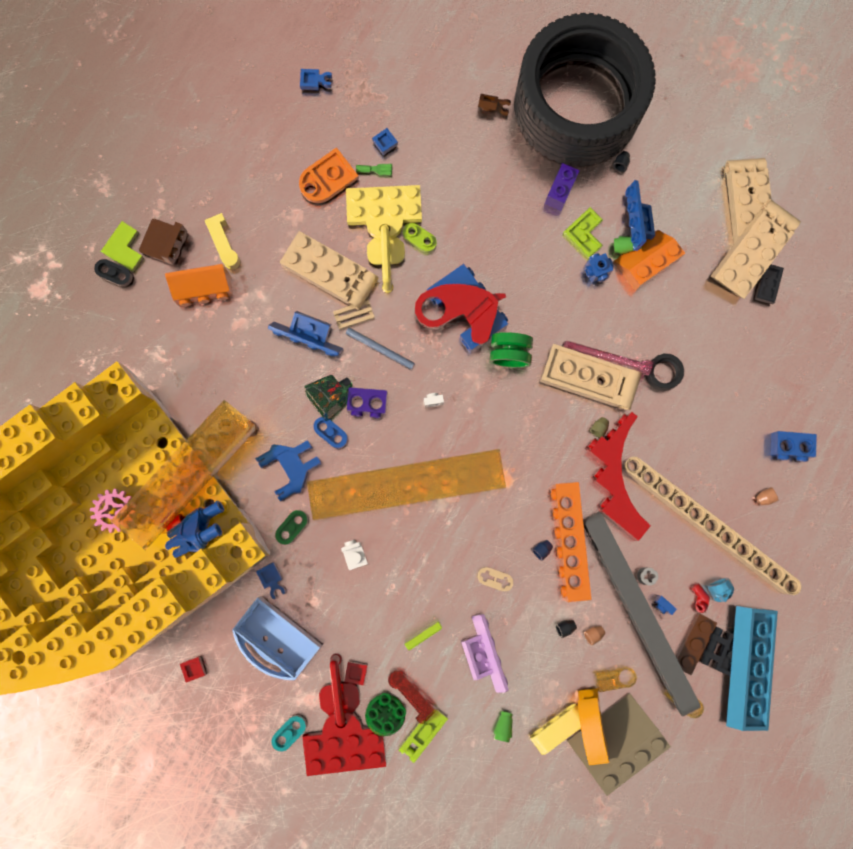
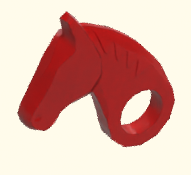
M466 284L440 285L420 294L415 302V315L418 321L427 328H440L451 320L464 315L472 329V341L477 344H484L488 341L497 313L498 301L506 298V293L492 294L479 287ZM432 298L442 301L445 305L444 315L438 320L427 319L422 313V306L425 301Z

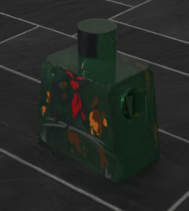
M328 375L305 385L304 391L308 400L322 418L327 421L347 403L348 394L346 391L349 390V387L352 388L353 385L347 377L338 382L333 375Z

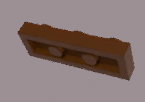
M697 613L676 655L683 672L692 675L710 639V634L713 633L717 622L700 613Z

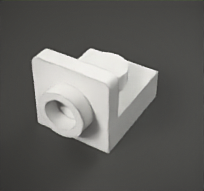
M356 540L344 543L345 547L341 548L344 553L349 570L368 564L361 542L356 543Z

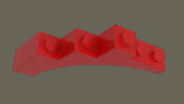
M631 412L628 415L624 413L617 421L619 426L616 429L612 428L605 436L607 440L602 436L598 439L594 438L587 446L590 448L587 454L604 467H600L596 471L593 481L594 484L610 496V498L606 497L601 502L600 506L602 508L599 512L631 539L639 541L651 525L638 513L625 489L622 476L624 442L631 426L638 417Z

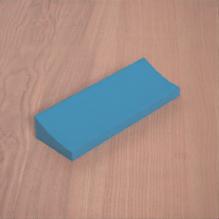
M736 606L727 727L741 731L769 730L778 615L776 610Z

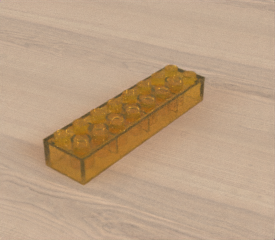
M223 400L114 516L111 522L146 551L255 431V425L227 401Z

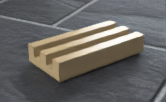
M369 300L365 301L361 308L367 306L366 309L341 317L338 315L356 310L357 307L351 305L333 311L339 330L375 319ZM368 312H369V314H370V315H368V316H365V317H362V318H359V319H356V320H353V321H350V322L341 324V321H344V320H347V319H350V318H353V317H356V316H359V315H362V314H365V313H368Z

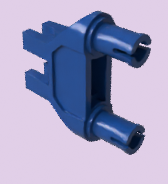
M308 440L294 448L273 444L269 451L255 458L261 468L274 460H279L290 479L288 484L274 491L280 502L294 493H302L309 472L322 465L317 456L306 463H303L300 458L301 455L313 449Z
M217 500L206 508H197L189 513L179 524L168 530L167 536L172 539L166 542L165 548L169 550L172 547L180 546L173 550L172 555L174 558L188 552H197L200 549H204L208 544L207 542L222 535V530L217 523L208 528L210 519L224 512L222 503Z

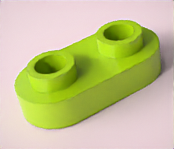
M409 223L403 228V238L409 244L424 253H431L436 249L437 240L435 236L419 225ZM409 230H414L415 233L409 234ZM425 240H430L431 243H430V244H425L424 241H425Z

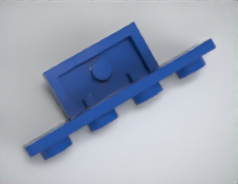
M634 180L627 187L625 196L628 203L627 211L629 212L631 242L633 250L638 251L646 242V239L652 240L654 238L655 229L651 205L641 203L639 181Z
M299 311L294 312L290 327L277 322H272L268 326V329L275 335L290 337V340L293 342H303L308 344L307 346L311 349L325 351L327 355L339 356L343 351L342 347L326 342L332 324Z

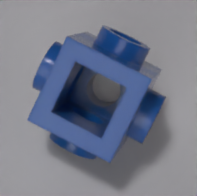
M597 253L589 257L585 265V273L592 283L596 281L602 282L610 278L609 276L613 271L614 265L606 253L602 255Z

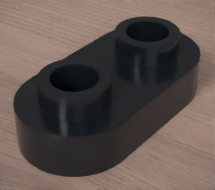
M101 259L94 266V271L100 278L118 286H127L132 281V273L126 267L110 260ZM109 268L108 272L104 273V269ZM122 275H126L124 280L120 279Z

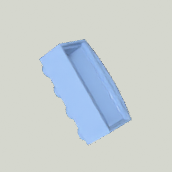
M262 596L254 601L232 629L235 641L244 657L261 672L283 680H295L322 646V644ZM263 636H267L268 640L264 641ZM245 642H248L263 659L278 666L281 671L271 670L258 662L246 648ZM282 648L283 653H279L278 649Z

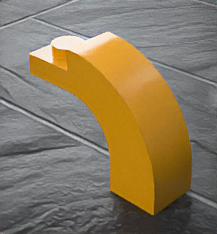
M598 688L578 691L579 718L589 765L609 763L608 745L603 729Z

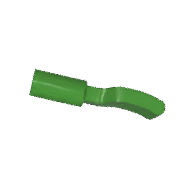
M356 165V173L374 172L378 176H392L393 165Z

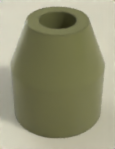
M601 417L594 422L590 432L598 438L604 437L608 431L609 421Z

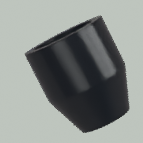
M622 151L616 157L613 168L619 172L627 171L630 164V154L627 151Z
M563 620L555 624L560 638L571 635L577 629L574 620Z

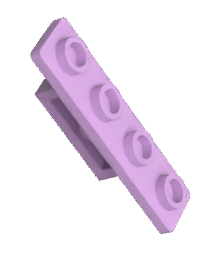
M484 614L474 615L472 620L477 636L461 642L473 680H479L490 675L495 691L497 693L509 691L508 681L502 671L501 660L497 655L495 641L489 631L488 620Z

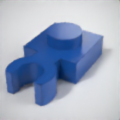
M301 69L300 89L319 90V85L325 88H332V83L325 81L328 78L332 79V73L324 72L321 75L319 69Z
M275 562L256 571L264 589L271 588L270 596L272 599L277 598L275 595L277 589L281 590L283 595L286 594L285 588L278 583L283 578Z

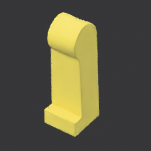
M220 213L204 220L226 268L230 270L237 269L240 265V258L232 250L223 227L228 226L223 214Z

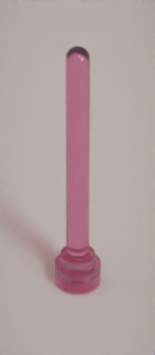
M563 342L565 348L637 368L643 375L650 376L654 361L646 359L640 362L574 342Z

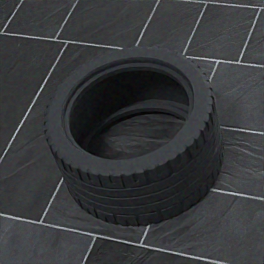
M575 13L571 14V16L566 15L563 18H558L555 22L552 21L547 27H543L541 32H538L535 38L531 40L524 53L514 98V111L521 133L524 134L526 141L528 140L529 144L537 152H540L544 157L547 156L552 161L555 160L557 163L571 164L572 166H585L588 164L589 166L594 163H601L615 156L629 143L652 101L656 84L653 58L649 54V49L645 46L644 41L639 38L640 36L637 33L633 32V29L607 15L605 17L603 14ZM586 61L594 63L608 71L617 81L622 91L624 109L615 117L601 123L581 124L570 121L560 116L549 106L542 94L539 80L548 70L564 62Z

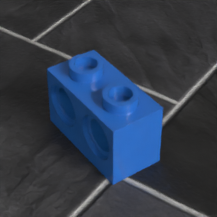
M785 431L771 433L770 456H777L778 460H789L792 457L796 458V461L808 462L810 458L816 457L817 434ZM782 442L787 446L785 451L781 448ZM801 443L805 445V452L800 449Z

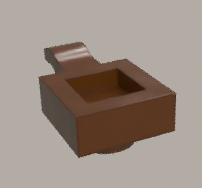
M481 93L478 107L485 111L498 109L502 115H508L509 110L504 109L503 106H510L511 101Z

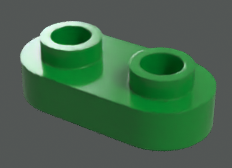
M300 510L290 513L276 530V540L283 545L292 543L307 526V514ZM298 516L302 518L300 524H297L295 521ZM285 531L289 532L287 539L283 537Z

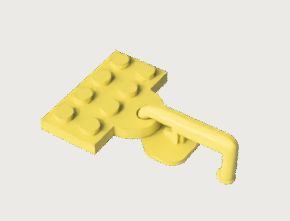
M420 185L346 188L347 225H366L368 232L374 237L367 245L368 260L374 265H382V289L384 292L389 293L393 290L391 264H399L405 258L404 243L397 238L402 231L403 223L422 222Z

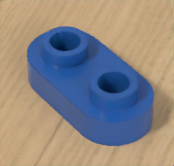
M319 417L315 420L313 425L314 431L332 447L340 449L347 444V434L329 418ZM322 424L327 425V429L324 431L320 429ZM337 436L342 437V440L339 443L335 442V438Z

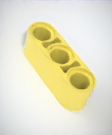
M574 703L564 709L530 736L531 741L541 755L550 752L581 728L577 704Z

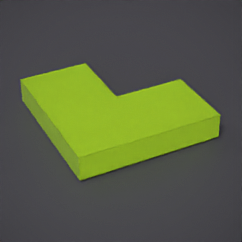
M591 207L563 232L588 260L590 256L594 255L603 246L591 234L603 221Z
M121 221L101 250L103 254L126 267L131 272L136 270L144 258L129 248L139 232Z

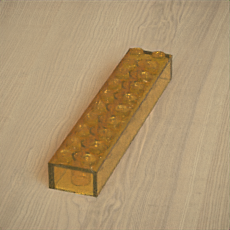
M500 449L307 481L312 519L313 521L505 489L506 483Z

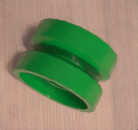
M512 332L492 334L491 346L495 350L490 352L489 363L510 368L531 366L532 355L527 351L533 348V337Z

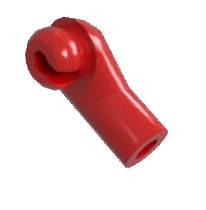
M696 583L691 587L697 595L696 611L704 613L708 610L710 597L700 583Z

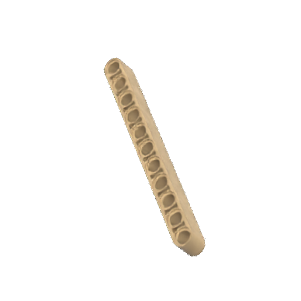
M630 457L623 461L622 470L626 475L780 593L796 595L801 591V583L796 577L640 458ZM630 461L636 464L635 471L629 469L628 463ZM645 473H649L651 475L652 479L650 483H647L644 480ZM661 485L667 488L665 495L661 494L659 490ZM677 496L682 499L680 507L675 503ZM693 508L698 512L696 519L691 516ZM709 520L713 523V529L711 531L707 528V522ZM725 532L729 536L728 542H724L722 538ZM740 545H743L745 549L742 555L738 551ZM756 557L760 559L758 567L754 563ZM772 569L776 572V576L773 579L770 576ZM788 581L792 584V588L789 591L786 588Z

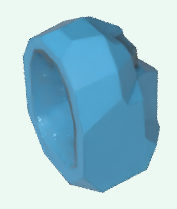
M722 578L709 584L708 591L713 600L726 602L732 597L734 586L729 578Z

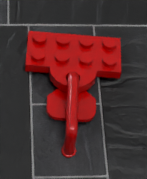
M336 653L330 658L332 684L325 685L319 692L320 708L329 715L323 724V731L303 734L302 736L307 776L386 767L384 737L375 734L369 727H362L360 719L353 713L360 704L359 690L355 684L341 683L339 664L342 662V657Z

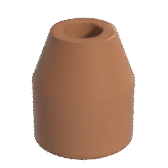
M772 487L763 490L756 497L760 505H770L779 501Z
M600 625L591 627L583 632L586 640L592 646L601 641L606 634Z

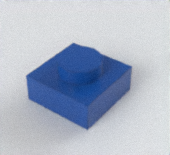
M388 128L372 138V141L383 155L398 145V141Z
M657 595L652 600L657 604L655 608L662 614L673 615L677 610L661 595Z

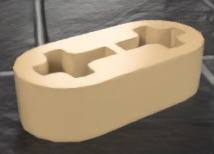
M483 567L477 573L479 582L500 591H509L513 587V579L506 573L489 567ZM488 570L489 575L493 576L494 580L487 579L486 582L483 581L481 573H485ZM504 577H507V581L510 584L502 588V584L496 582L497 578L504 579Z

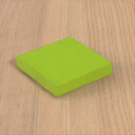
M436 619L406 639L404 645L410 651L442 629L441 623Z

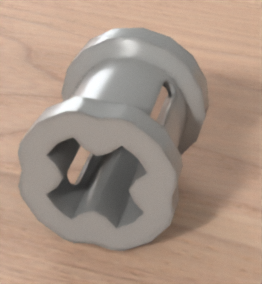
M643 567L637 572V580L643 585H654L658 580V573L653 568ZM647 573L651 574V577L644 579V575H647Z

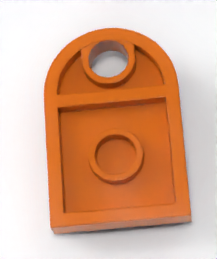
M336 147L302 172L299 179V187L302 195L308 201L323 203L358 180L359 176ZM310 185L316 188L313 193H307L305 189Z

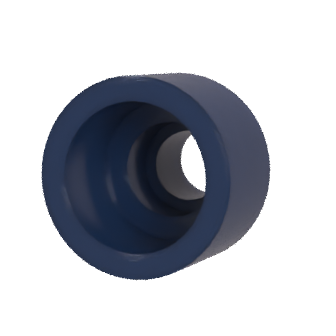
M548 540L539 542L532 549V552L539 560L543 561L550 554L553 545Z

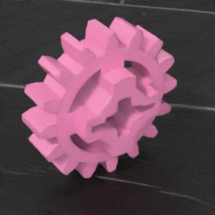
M114 489L111 494L109 490H105V496L98 494L99 501H92L96 506L95 508H90V511L95 512L91 519H97L94 525H102L101 531H105L108 528L109 533H113L116 528L118 532H122V526L129 528L127 522H134L131 515L137 514L136 511L132 510L136 503H130L131 496L125 498L126 492L122 491L118 494V490ZM114 498H120L124 503L117 504ZM105 502V506L103 510H101V506ZM112 507L120 508L118 511H115V516L107 514L109 511H112ZM124 512H127L125 518L122 520L121 517L123 516ZM109 518L113 525L107 524L103 519Z

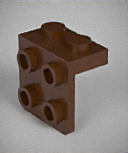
M152 219L139 251L144 255L174 265L179 257L180 249L186 240L188 231L183 224L178 222L171 225L157 219Z

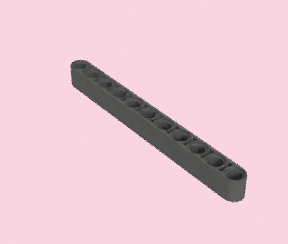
M597 512L583 519L584 528L678 712L683 717L701 708L688 679L603 515Z

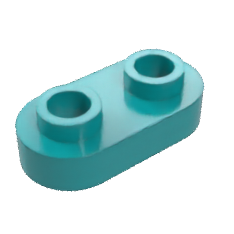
M300 715L290 717L273 735L271 741L273 748L279 752L289 749L306 730V720ZM299 722L300 728H295L293 723ZM279 737H285L286 742L281 743L279 741Z

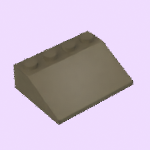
M630 693L601 714L608 745L609 763L589 765L581 730L567 740L606 796L671 747Z

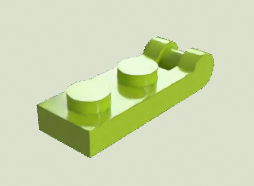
M432 705L407 739L401 744L398 751L410 757L409 760L415 763L448 720V717ZM412 742L417 746L415 751L409 747Z

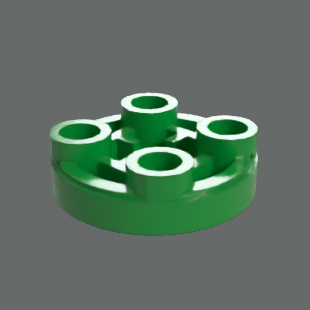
M383 693L373 698L366 708V723L370 730L377 735L391 736L397 733L405 722L406 709L396 697L388 693Z

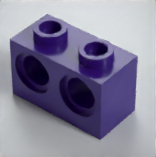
M562 163L545 204L562 211L580 170Z
M349 387L347 412L355 417H362V414H370L371 418L386 416L387 390ZM357 398L363 400V404L360 407L353 406V401ZM374 400L382 402V406L379 409H374L371 406Z

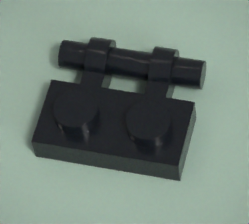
M715 627L714 632L710 634L707 649H704L702 653L704 656L701 663L709 666L711 659L715 660L713 669L730 676L734 634L727 632L724 639L721 637L723 629ZM720 643L722 644V647L719 651V654L716 655L714 654V651L716 649L717 644Z

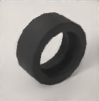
M663 353L657 355L648 363L645 375L648 383L653 388L667 391L681 383L684 377V366L678 357ZM666 361L673 365L676 371L674 380L669 383H662L656 379L654 368L659 362Z

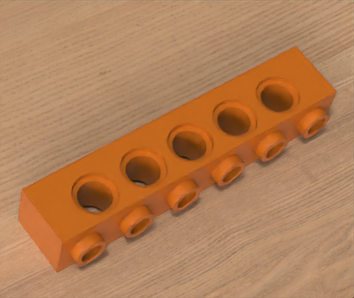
M579 482L555 484L553 489H551V499L555 500L553 519H557L555 538L559 539L557 557L558 559L561 558V566H559V577L563 578L561 596L565 598L566 602L592 600ZM563 498L570 500L569 508L562 506L561 501ZM566 517L572 519L573 524L570 528L564 526L563 521ZM569 536L573 537L575 541L572 547H568L565 543L566 538ZM570 556H574L577 560L574 567L568 565L567 561ZM576 575L579 583L573 587L570 584V578Z

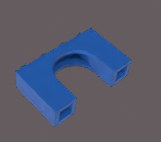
M462 264L427 290L445 284H466L486 289L481 282L478 283L476 281L473 270ZM431 299L437 309L444 305L439 299ZM498 309L488 341L491 340L492 334L501 333L508 326L507 316L503 312L500 313ZM471 327L460 334L459 338L470 354L484 345L472 341Z

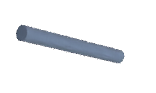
M350 327L347 329L346 334L411 370L414 367L415 363Z

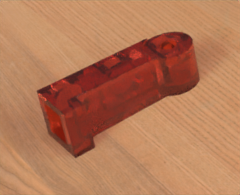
M393 671L389 675V685L401 692L419 713L415 719L420 724H424L438 709L404 672Z

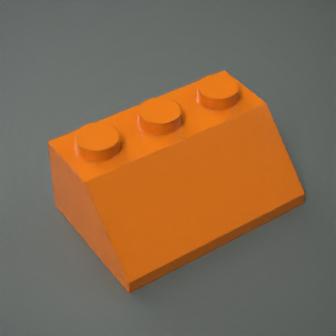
M657 230L652 240L646 239L642 249L624 253L614 260L613 263L636 291L679 261L685 255V252L673 237Z
M223 264L165 273L172 299L181 307L190 306L194 302L208 303L212 299L227 300L228 297L233 296L231 277Z

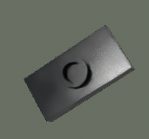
M770 264L759 280L755 300L772 305L775 303L784 268Z

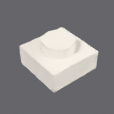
M438 393L428 394L427 398H424L425 408L444 405L443 395H438Z

